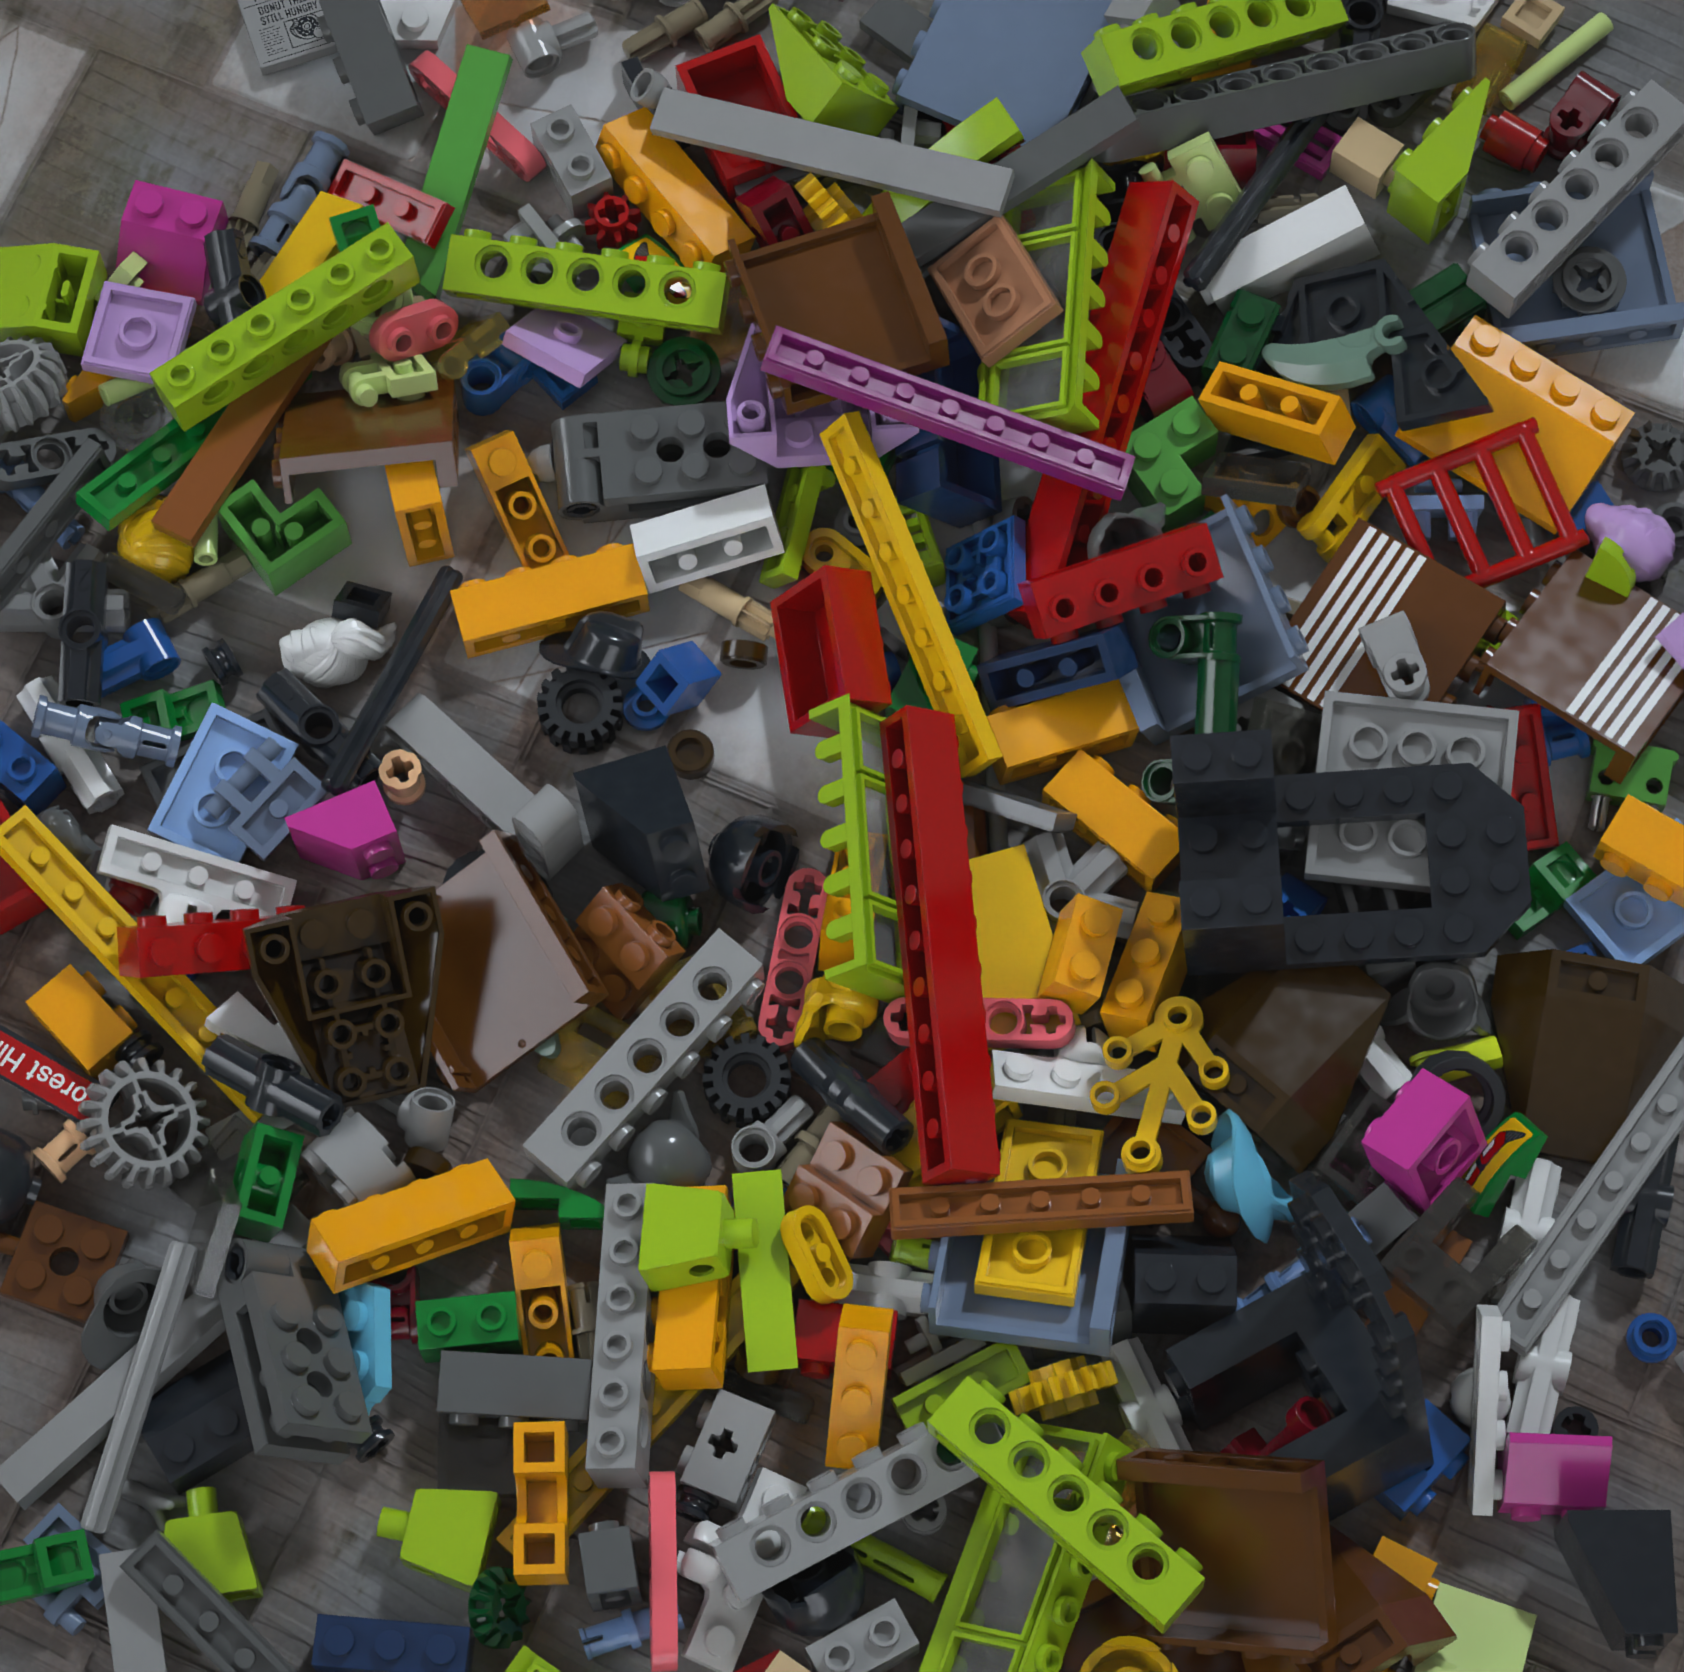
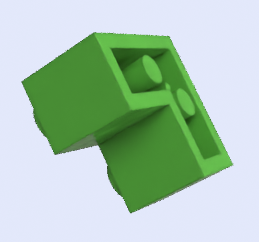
M1193 396L1131 432L1126 453L1136 456L1127 483L1129 490L1142 507L1151 506L1159 502L1166 505L1165 524L1161 528L1162 533L1186 525L1202 515L1204 511L1206 490L1190 469L1215 455L1219 431Z
M252 479L230 494L217 512L224 531L234 544L245 553L252 567L275 596L352 544L346 521L319 487L282 513H279L258 484Z

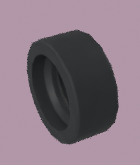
M1446 1050L1429 1056L1415 1069L1410 1081L1415 1078L1422 1068L1437 1077L1453 1070L1466 1071L1474 1075L1481 1083L1484 1092L1483 1106L1477 1117L1485 1138L1499 1125L1505 1111L1506 1094L1500 1077L1482 1059L1466 1051Z

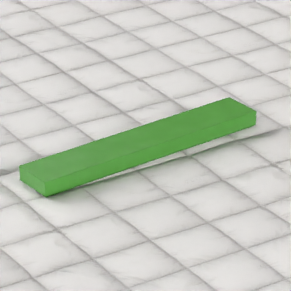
M469 44L466 45L421 191L447 202L455 210L435 250L407 238L405 246L414 256L421 281L411 288L413 297L423 296L425 300L440 299L451 234L459 235L513 61L512 57L508 54Z

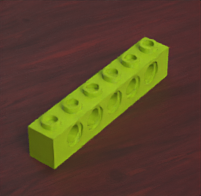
M1210 0L1207 5L1197 7L1196 2H1190L1175 8L1170 12V15L1159 18L1157 13H1150L1135 20L1132 26L1120 28L1118 23L1105 26L1093 34L1094 40L1081 54L1099 97L1117 85L1124 96H1128L1327 39L1348 22L1349 19L1341 0ZM1134 50H1136L1140 54L1141 58L1134 52Z
M387 222L151 371L149 374L160 399L183 431H187L420 283L414 256Z
M465 229L464 236L451 234L442 287L450 297L723 335L730 284L726 273L720 272L721 266L718 264L694 261L693 268L675 266V259L660 255H648L647 261L629 259L628 252L610 248H603L601 255L583 253V246L568 242H556L555 248L537 246V239L518 235H511L509 242L491 240L492 233L476 229ZM498 256L507 259L508 266L503 275L497 278L486 276L485 267L490 259ZM540 263L551 264L553 266V276L547 283L534 284L531 282V272L536 265ZM588 269L599 272V282L595 288L589 291L577 289L576 280L581 272ZM631 276H640L645 279L644 291L637 297L624 296L622 294L624 281ZM679 282L689 284L692 291L687 301L681 304H673L668 301L667 294L672 285Z
M967 1376L928 1419V1432L1158 1631L1164 1634L1204 1588L1205 1577L1199 1573L1203 1569L1202 1565L1183 1548L1179 1547L1174 1552L1161 1541L1160 1537L1163 1535V1532L1145 1515L1140 1513L1134 1518L1120 1506L1124 1501L1123 1498L1108 1483L1099 1480L1095 1484L1081 1472L1084 1468L1083 1463L1072 1452L1063 1446L1056 1451L1042 1439V1436L1045 1434L1044 1430L1025 1413H1021L1017 1418L1002 1404L1006 1401V1398L991 1383L982 1380L978 1384L971 1377ZM985 1423H996L1003 1428L1005 1434L999 1442L986 1444L977 1438L976 1432L978 1428ZM1034 1456L1043 1463L1044 1468L1039 1475L1026 1478L1017 1473L1014 1468L1015 1464L1022 1457ZM1071 1489L1078 1492L1083 1498L1082 1505L1070 1512L1059 1509L1054 1503V1498L1060 1491ZM1103 1523H1112L1120 1528L1123 1536L1118 1543L1107 1546L1100 1544L1094 1538L1093 1532ZM1142 1557H1152L1161 1564L1163 1570L1158 1577L1145 1580L1135 1574L1133 1570L1134 1563Z

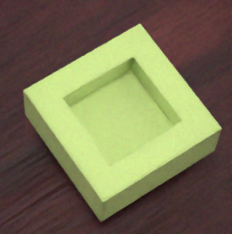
M133 251L117 267L108 281L141 287L145 281L138 277V275L148 262ZM101 288V290L98 292V294H97V295L95 296V298H94V299L97 300L98 302H99V298H100V295H101L102 288Z

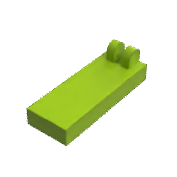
M826 465L808 466L801 469L797 467L787 468L775 515L785 553L764 559L759 583L776 589L798 580L819 493L833 487L836 482L834 473L826 469Z
M996 1342L892 1398L890 1401L895 1408L894 1411L897 1417L900 1418L904 1425V1430L920 1422H924L926 1428H928V1419L967 1376L971 1377L978 1384L982 1380L988 1381L1005 1396L1008 1392L1014 1391L1030 1382L1027 1374L1030 1372V1369L1017 1345Z

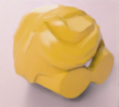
M157 495L119 524L117 530V549L119 559L129 574L152 586L168 587L176 583L178 579L186 578L194 561V548L154 529L151 520L167 498L164 495Z

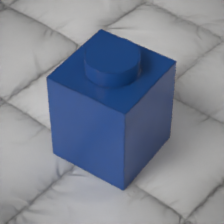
M688 641L658 650L637 678L635 684L665 717L699 706L722 673L693 641Z

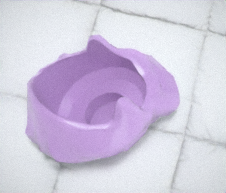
M1605 503L1592 504L1587 509L1585 526L1593 542L1595 555L1606 536L1624 550L1622 556L1630 568L1635 570L1636 582H1651L1663 575L1670 562L1674 559L1673 553L1675 551V534L1663 517L1655 515L1651 509L1637 508L1633 505L1611 506Z

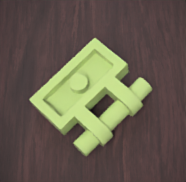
M1208 131L1167 151L1171 168L1160 173L1156 164L1150 162L1143 165L1139 173L1144 182L1174 180L1180 186L1183 185L1184 189L1199 201L1194 220L1201 218L1208 231H1211L1217 226L1242 190ZM1191 229V233L1187 244L1192 242L1196 237V234L1194 233L1193 229Z
M377 352L370 353V360L344 363L339 373L340 383L349 393L352 400L356 404L365 407L374 406L378 401L379 394L389 393L392 398L412 401L424 397L425 392L438 390L436 371L422 354L393 362L386 360Z

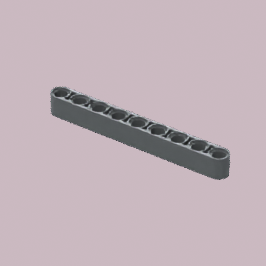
M1447 23L1127 96L1126 99L1142 127L1093 159L1099 163L1118 162L1173 149L1208 131L1213 139L1470 80L1477 73L1475 28L1466 23Z

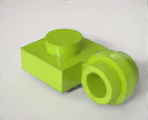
M627 291L624 293V296L631 298L640 295V293ZM619 321L617 335L628 340L627 342H631V344L623 343L619 370L626 371L629 377L638 378L639 373L647 374V366L651 358L652 348L645 345L660 346L663 344L667 327Z

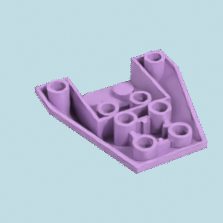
M751 323L726 398L729 444L776 468L832 465L819 434L844 413L860 412L878 458L919 433V428L841 399L787 415L781 398L772 399L766 382L765 372L760 370L762 362L758 361L751 340V335L756 334L753 323Z

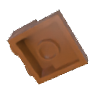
M623 883L604 886L575 920L579 926L573 933L610 994L601 1002L619 1021L629 1019L686 952L675 940L676 935L674 931L664 922L657 920L646 909L643 898L636 890Z
M830 1121L810 1164L798 1166L784 1194L785 1213L805 1205L817 1207L827 1217L847 1261L854 1258L873 1257L890 1222L888 1188L907 1187L914 1171L893 1156L882 1154L868 1139L841 1121Z

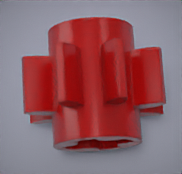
M604 192L603 198L597 204L588 203V215L591 219L584 222L586 235L597 234L598 249L601 250L606 245L608 247H616L618 250L629 239L635 240L639 238L638 228L635 224L642 221L640 208L629 209V200L625 194L620 198L610 196L608 192ZM610 220H616V223L610 224Z

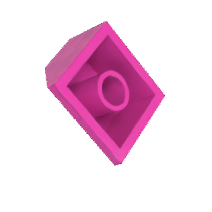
M135 180L121 219L116 269L134 251L148 262L138 275V277L145 281L140 288L193 297L197 305L203 306L204 295L209 290L211 284L203 245L205 242L204 236L215 230H226L228 216L223 201Z
M375 780L284 818L301 859L359 880H365L370 877L381 879L396 872L399 868L398 865L406 862L397 830Z
M1424 1068L1420 1070L1412 1081H1407L1402 1085L1396 1095L1395 1102L1382 1117L1372 1121L1365 1132L1364 1139L1361 1141L1371 1166L1418 1213L1426 1218L1430 1216L1488 1145L1470 1096Z
M1510 1432L1505 1439L1504 1451H1498L1497 1469H1501L1503 1472L1502 1499L1497 1500L1498 1513H1511V1520L1535 1522L1541 1520V1515H1561L1562 1519L1567 1510H1604L1606 1508L1613 1447L1612 1436Z

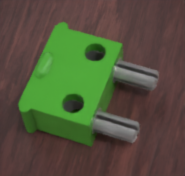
M1594 739L1590 746V755L1593 757L1585 800L1592 801L1588 828L1594 831L1599 803H1601L1597 831H1603L1605 829L1608 806L1621 807L1628 794L1662 813L1667 802L1672 769L1679 759L1678 753L1674 750L1648 746L1623 782L1618 784L1604 775L1615 751ZM1599 778L1607 779L1610 782V784H1602L1599 781ZM1646 787H1653L1656 789L1657 794L1650 793Z

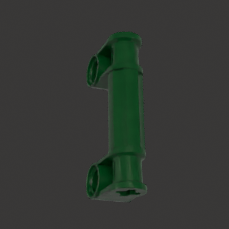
M1203 612L1200 615L1165 616L1154 622L1149 631V647L1157 657L1186 665H1198L1195 734L1237 731L1241 656L1236 654L1237 626L1242 624L1243 615ZM1181 635V641L1177 647L1178 638ZM1159 759L1151 762L1143 772L1141 784L1145 796L1151 801L1176 806L1174 788H1170L1173 779L1172 759Z

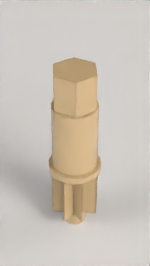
M709 576L679 585V591L728 619L733 626L743 629L763 642L766 639L769 640L770 636L775 638L771 610L755 602L753 598L749 596L744 597Z

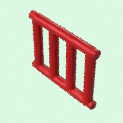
M1534 417L1517 422L1409 467L1374 484L1375 490L1380 497H1387L1407 545L1435 560L1404 491L1427 480H1431L1472 574L1465 576V578L1484 589L1590 544L1589 536L1585 533L1584 529H1577L1535 434L1539 433L1538 422ZM1516 443L1519 444L1560 536L1534 548L1492 453ZM1473 461L1477 466L1516 554L1489 566L1448 473Z

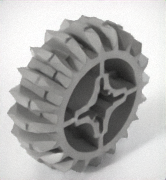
M25 335L17 340L8 337L4 342H0V437L5 432L12 430L17 433L20 427L27 424L33 426V421L39 417H47L49 415L48 409L57 407L61 403L60 397L67 393L66 384L69 380L66 375L65 365L58 351L54 350L51 343H45L42 337L31 339L28 335Z
M145 1057L136 1059L132 1068L124 1060L118 1062L115 1065V1073L105 1069L98 1075L100 1084L91 1083L86 1088L85 1092L91 1100H84L78 1106V1111L89 1118L79 1121L76 1124V1130L82 1133H90V1137L80 1143V1149L88 1151L94 1148L97 1155L91 1159L90 1166L95 1168L103 1162L109 1167L104 1174V1178L108 1181H111L121 1173V1183L125 1189L131 1188L137 1178L142 1191L152 1189L155 1180L162 1188L168 1187L172 1184L173 1176L182 1179L189 1174L187 1164L195 1165L202 1158L196 1148H203L209 1141L205 1134L197 1131L209 1126L211 1120L209 1117L197 1115V1111L206 1106V1099L198 1098L193 1100L190 1096V1093L197 1088V1082L191 1081L182 1086L178 1082L182 1077V1069L176 1068L169 1075H166L164 1060L156 1061L150 1070ZM146 1090L158 1094L169 1105L161 1106L155 1104L149 1098ZM121 1092L124 1102L121 1104L123 1120L116 1126L109 1128V1108L116 1093ZM138 1118L140 1121L149 1120V1122L160 1119L149 1130L147 1127L138 1128V1126L126 1130ZM177 1121V1142L172 1153L167 1157L163 1148L167 1144L164 1137V1129L171 1122ZM118 1143L133 1145L138 1150L141 1158L146 1157L147 1161L129 1155L119 1147Z

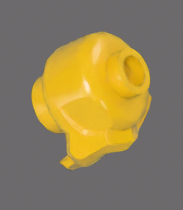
M825 975L811 980L805 989L804 1005L796 1025L794 1046L797 1048L802 1042L813 1037L820 1038L824 1042L830 1039L838 1041H854L859 1039L863 1029L871 1026L876 1020L879 1000L825 980Z

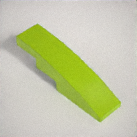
M996 97L954 127L929 149L988 163L1024 139V136L998 97ZM889 191L901 223L933 203V201ZM872 203L862 213L863 216L873 214Z
M782 1170L732 1174L735 1219L756 1218L759 1225L758 1247L738 1249L748 1373L799 1368L790 1259L780 1233L781 1222L785 1216Z

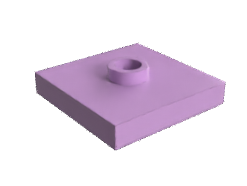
M104 281L81 361L83 371L154 384L149 373L185 350L197 307L195 298Z
M534 309L506 330L502 345L574 386L581 388L620 357L622 345L627 343L628 340L583 315Z

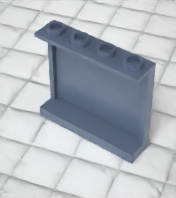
M934 0L929 14L933 21L927 32L919 31L911 49V56L915 58L909 70L902 68L899 71L894 82L892 94L897 96L896 105L899 108L896 113L903 115L904 106H909L957 126L998 97L1024 136L1026 142L1020 144L1023 146L1078 110L1092 81L1081 52L1094 40L1093 34L1096 31L1109 25L1104 14L1113 0Z
M1653 170L1579 246L1604 249L1614 255L1622 264L1626 273L1627 285L1625 293L1615 309L1611 308L1602 314H1584L1579 317L1575 310L1569 307L1562 308L1561 300L1556 293H1552L1553 276L1551 275L1509 319L1487 302L1486 311L1489 323L1545 358L1680 339L1684 329V302L1676 303L1650 192L1654 178ZM1533 182L1525 185L1523 188L1506 191L1499 188H1490L1479 192L1477 195H1471L1466 219L1473 251L1483 242L1490 245L1499 236L1497 232L1504 220L1514 211L1520 214L1529 205L1528 199L1541 182ZM1578 192L1567 193L1570 197L1577 200L1586 199L1584 195ZM1542 222L1537 224L1540 228L1547 231L1556 230L1549 223ZM1511 253L1507 255L1516 262L1526 261L1520 254ZM1600 273L1589 279L1580 276L1581 283L1577 291H1585L1589 287L1597 291L1596 284Z
M1227 494L1221 496L1225 507L1224 510L1198 522L1207 523L1224 578L1210 582L1211 591L1205 594L1184 599L1181 592L1167 597L1168 606L1145 614H1140L1139 608L1129 610L1123 616L1139 667L1119 678V681L1140 732L1155 746L1170 739L1172 735H1178L1195 727L1198 665H1186L1159 658L1152 653L1149 647V631L1154 622L1161 617L1200 615L1203 612H1231L1243 615L1242 624L1237 626L1236 654L1241 656L1238 705L1309 670L1303 654L1309 651L1306 640L1297 625L1290 626L1285 614L1292 610L1288 598L1280 585L1273 586L1268 575L1269 572L1274 570L1273 563L1262 544L1256 547L1251 535L1252 532L1257 530L1255 521L1245 504L1238 507ZM1181 635L1178 638L1177 647L1180 644Z
M1118 1158L1115 1175L1128 1174L1124 1169L1122 1159ZM1098 1173V1176H1100V1175H1110V1174ZM1131 1226L1088 1228L1075 1307L975 1294L974 1283L984 1235L941 1237V1241L932 1240L928 1270L935 1271L933 1283L923 1284L920 1302V1313L928 1314L929 1334L1110 1357Z

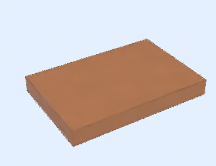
M1003 214L1001 218L994 216L927 268L981 361L989 368L1064 311L1013 227Z

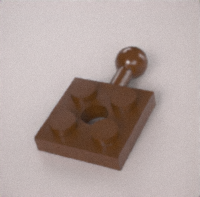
M1113 1116L1103 1128L1104 1144L1098 1173L1115 1175L1117 1159H1122V1147L1127 1140L1136 1136L1140 1119ZM1161 1122L1156 1140L1161 1148L1163 1164L1159 1172L1189 1170L1191 1181L1206 1163L1207 1156L1212 1152V1148L1183 1126ZM1191 1184L1193 1209L1202 1216V1225L1207 1234L1213 1238L1220 1239L1230 1238L1236 1234L1241 1225V1215L1224 1211L1216 1201H1212ZM1155 1224L1147 1225V1226H1148L1150 1229H1152Z
M35 1201L20 1238L0 1232V1253L13 1257L0 1288V1294L3 1297L85 1324L94 1308V1288L97 1281L107 1270L119 1265L130 1237L129 1232ZM69 1251L76 1254L79 1258L78 1267L70 1275L60 1276L51 1270V1262L58 1253Z

